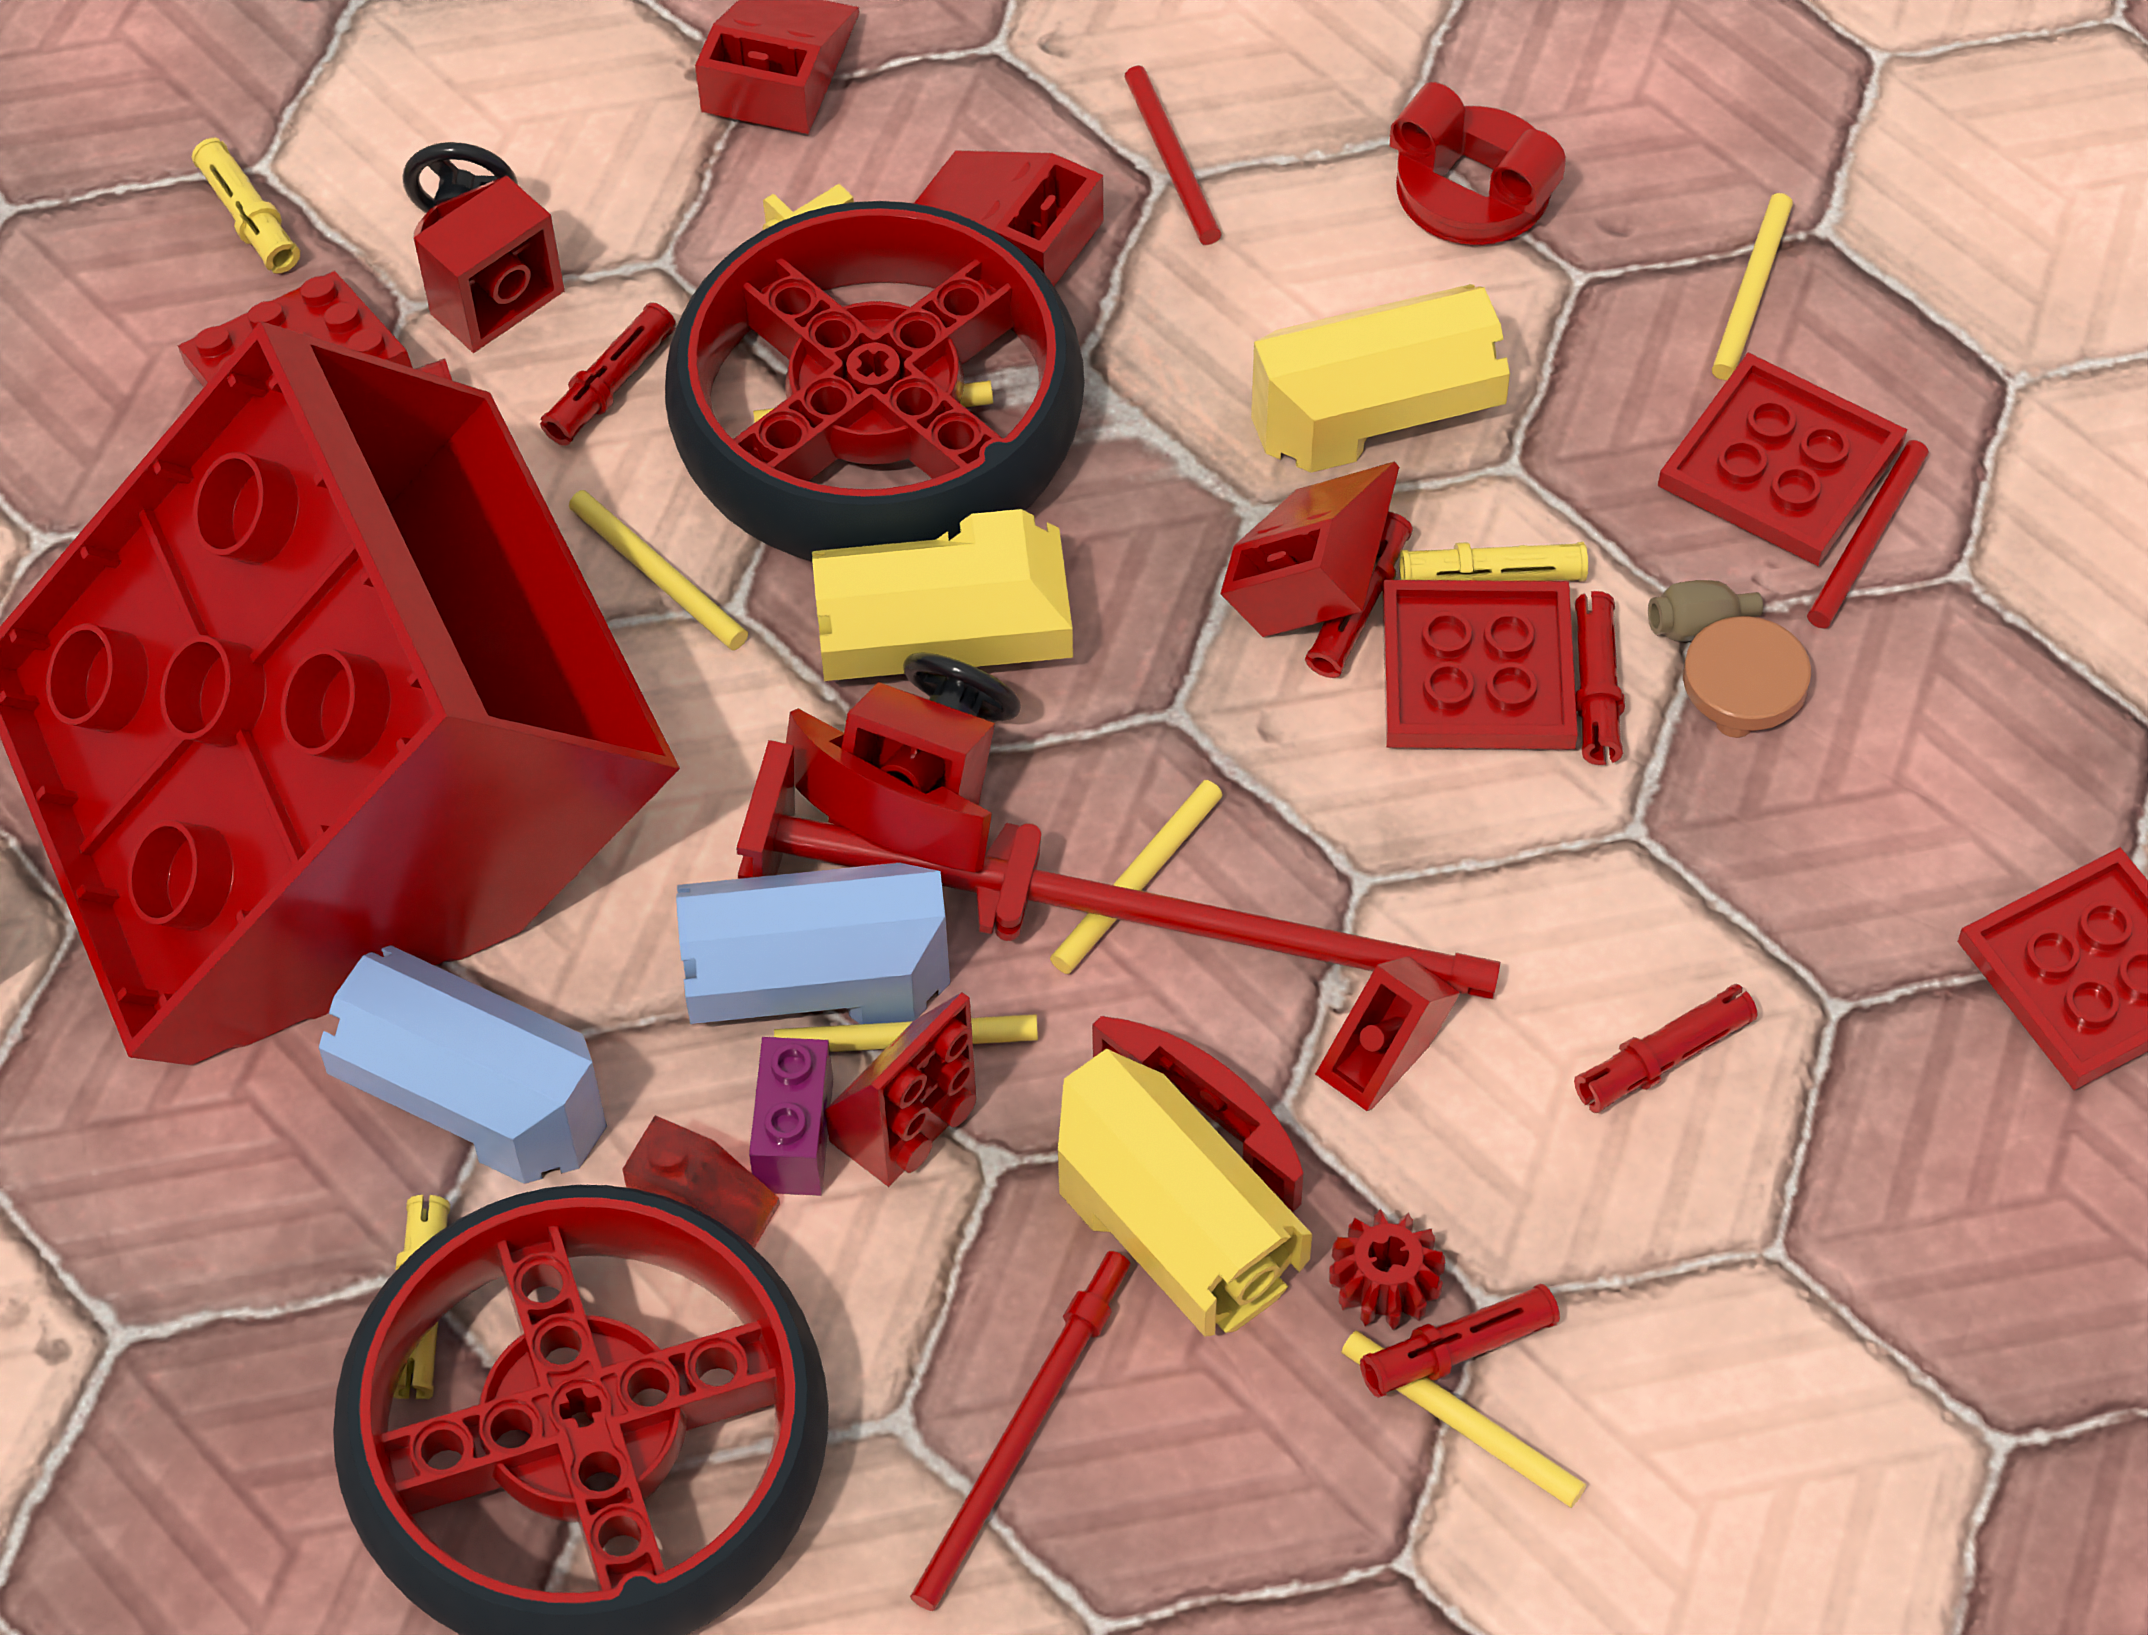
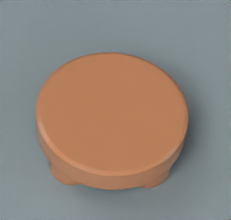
M1749 616L1725 618L1701 630L1688 648L1683 669L1684 686L1692 703L1702 714L1716 722V726L1722 734L1734 738L1744 737L1753 730L1775 727L1790 719L1803 707L1811 678L1810 660L1801 642L1784 627L1769 620Z

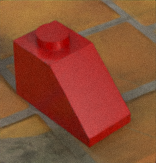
M1409 956L1378 964L1315 1075L1365 1111L1372 1110L1429 1048L1460 992Z

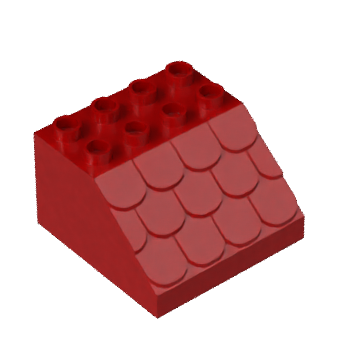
M262 321L257 324L0 626V738L129 1058L191 1066L226 1049L253 1044L307 1018L317 1019L329 1014L335 994L361 957L371 952L384 957L382 948L390 945L436 966L442 962L462 960L520 933L680 769L491 393Z

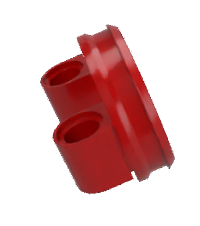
M1429 82L1423 85L1391 125L1389 146L1399 151L1396 190L1403 209L1422 229L1452 243L1472 246L1490 245L1512 239L1524 233L1542 217L1549 204L1552 192L1564 177L1565 153L1561 145L1552 136L1543 131L1536 130L1531 124L1509 112L1484 106H1464L1459 96L1452 89L1440 83ZM1462 155L1494 169L1491 173L1488 197L1445 178V175Z

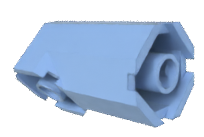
M891 863L677 885L676 902L681 961L684 963L686 977L683 980L690 1024L842 1008L848 1009L849 1017L859 1024L909 1022L916 1020L927 1009L926 1002L937 990L938 995H940L950 984L946 917L941 872L938 870L903 863Z
M391 945L382 948L384 957L374 952L361 957L335 994L329 1014L340 1019L336 1034L334 1036L323 1031L318 1047L328 1075L474 1143L479 1163L521 1183L526 1184L543 1179L541 1172L560 1167L561 1173H565L581 1167L607 1127L592 1059L583 1034Z

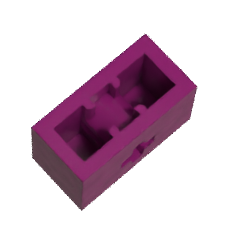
M762 1037L749 1150L755 1193L822 1196L828 1138L825 1109L831 1104L833 1088L829 1040Z

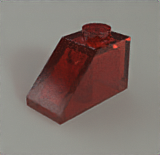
M656 1115L622 1168L626 1188L665 1196L693 1207L725 1225L747 1241L753 1248L757 1245L780 1205L779 1197L716 1141Z

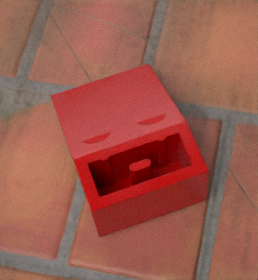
M738 0L712 25L695 64L701 112L809 134L860 13L859 7L827 0Z
M955 150L913 204L931 206L953 212L993 230L1025 253L1036 263L1052 285L1055 286L1104 222L1103 175L1054 153Z
M1394 461L1296 489L1233 546L1220 594L1262 637L1362 612L1400 468L1398 464Z
M961 992L914 1020L825 1109L829 1142L888 1187L904 1171L911 1173L919 1168L928 1157L933 1141L948 1126L952 1128L959 1126L969 1116L975 1106L977 1097L970 998Z

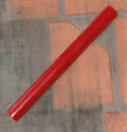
M1133 66L1124 75L1127 85L1200 243L1203 245L1213 244L1221 237L1218 224L1143 66Z
M1910 440L1906 443L1809 610L1807 618L1814 626L1818 628H1828L1925 461L1929 450L1922 442Z

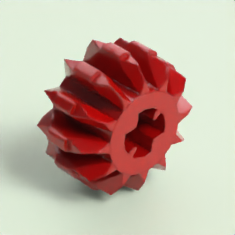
M1380 1209L1374 1215L1372 1227L1354 1218L1353 1222L1349 1224L1348 1237H1337L1333 1244L1332 1258L1335 1262L1329 1267V1282L1332 1284V1287L1341 1289L1338 1302L1342 1306V1311L1362 1306L1360 1320L1363 1321L1364 1326L1372 1322L1377 1314L1386 1315V1322L1392 1330L1400 1325L1401 1312L1420 1321L1421 1317L1426 1314V1301L1436 1302L1442 1293L1443 1282L1439 1276L1445 1270V1256L1443 1252L1433 1250L1435 1236L1432 1228L1412 1232L1414 1221L1409 1213L1402 1217L1398 1224L1388 1223V1217ZM1386 1267H1390L1388 1272H1384Z

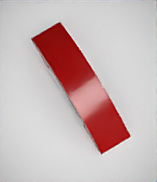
M799 708L790 711L786 744L794 745L795 788L816 808L858 835L909 857L972 873L983 869L992 812L943 786L925 794L842 749L844 736L842 731Z
M1100 1016L1092 1024L1093 1058L1105 1049H1108L1163 1073L1189 1102L1243 1143L1242 1159L1292 1213L1301 1205L1304 1173L1298 1155L1277 1117L1245 1081L1210 1054L1168 1032L1145 1024Z

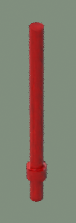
M1108 1251L1086 1290L1077 1291L1063 1315V1319L1066 1322L1065 1327L911 1593V1600L918 1606L929 1611L936 1609L1089 1338L1100 1335L1112 1313L1109 1303L1131 1266L1130 1261L1122 1254Z

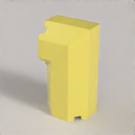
M1472 284L1277 329L1254 342L1251 418L1265 453L1280 460L1281 453L1296 459V467L1312 473L1357 462L1364 451V443L1368 437L1372 438L1375 435L1506 404L1510 371L1507 357L1496 359L1494 342L1504 339L1501 323L1485 287H1475Z
M1022 509L969 515L960 522L961 533L951 540L948 539L947 531L936 540L812 551L824 681L904 674L903 664L906 658L914 653L921 652L947 656L974 667L1073 658V629L1059 528L1047 522L1046 531L1035 525L1034 515Z
M1105 1049L1064 1078L1058 1141L1059 1194L1093 1231L1111 1232L1204 1337L1215 1335L1216 1324L1225 1333L1235 1332L1275 1303L1288 1288V1285L1280 1276L1291 1263L1300 1272L1310 1260L1312 1233L1163 1073L1108 1049Z

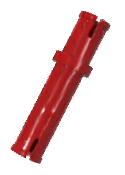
M648 303L635 320L611 343L587 371L581 370L569 380V390L540 418V426L544 433L555 443L567 446L595 414L601 415L612 406L614 401L613 395L641 367L643 362L667 336L676 330V321L672 314L660 304Z
M1388 512L1377 553V557L1380 559L1371 576L1363 611L1352 614L1342 632L1338 630L1346 616L1325 621L1312 648L1308 651L1305 662L1317 674L1328 678H1336L1341 675L1344 663L1365 627L1379 595L1383 591V581L1396 578L1394 566L1400 556V551L1413 532L1411 523L1403 516L1394 512Z
M1591 591L1592 610H1588V597L1585 593L1581 594L1575 601L1580 689L1575 695L1576 712L1578 711V715L1582 718L1583 758L1594 765H1607L1605 746L1609 747L1612 763L1617 762L1623 755L1620 715L1625 709V696L1618 687L1614 624L1615 601L1608 593Z
M1733 984L1717 994L1716 997L1693 1008L1651 1035L1649 1034L1642 1039L1633 1037L1620 1044L1619 1049L1621 1051L1613 1055V1057L1575 1076L1574 1085L1579 1098L1584 1105L1589 1104L1591 1112L1597 1114L1604 1110L1605 1107L1639 1087L1644 1090L1653 1087L1661 1082V1077L1659 1076L1670 1068L1718 1042L1719 1039L1755 1021L1758 1014L1752 997L1747 991L1742 993V986Z
M1540 1283L1528 1291L1491 1306L1481 1308L1476 1312L1437 1328L1430 1324L1423 1325L1412 1330L1411 1338L1373 1354L1363 1355V1358L1360 1359L1362 1377L1370 1392L1378 1398L1426 1376L1435 1381L1449 1375L1453 1365L1487 1351L1497 1349L1504 1344L1543 1328L1557 1325L1556 1323L1560 1320L1558 1304L1550 1289Z

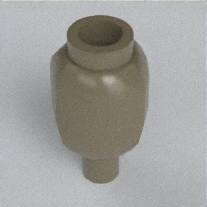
M1713 580L1675 583L1667 588L1660 597L1651 598L1648 604V620L1653 633L1665 634L1669 639L1678 642L1692 641L1701 630L1716 621L1736 616L1760 617L1763 613V600L1760 593L1736 594L1727 584Z

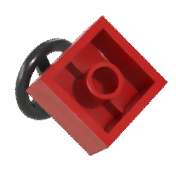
M443 142L422 148L409 158L403 170L402 181L409 199L416 207L426 213L417 224L413 239L429 311L437 321L474 354L565 292L552 217L547 210L518 186L517 178L510 166L498 155L487 149L468 143ZM450 160H462L477 164L495 176L474 175L469 171L458 169ZM427 166L440 177L438 190L434 198L423 189L420 183V174Z
M914 653L904 661V674L914 686L930 696L929 700L878 682L848 712L842 749L925 794L943 786L979 805L995 723L988 720L1007 721L1015 718L1021 709L1020 700L1003 682L972 665L939 654ZM928 672H932V673H936V674H940V675H944V676L933 675V674H929ZM829 817V823L842 826Z

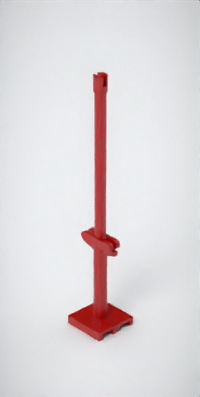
M768 740L736 847L737 854L743 855L738 871V879L777 875L783 853L848 867L903 863L938 870L941 872L942 886L976 893L979 932L992 934L995 925L996 935L1004 941H1012L1019 937L1028 901L1368 971H1374L1378 964L1409 956L1460 993L1493 999L1500 969V961L1457 952H1455V955L1037 870L1040 858L1041 831L1034 824L1026 823L1019 827L1016 824L1006 823L985 854L983 869L976 873L956 870L912 858L872 842L844 826L795 817L794 745Z

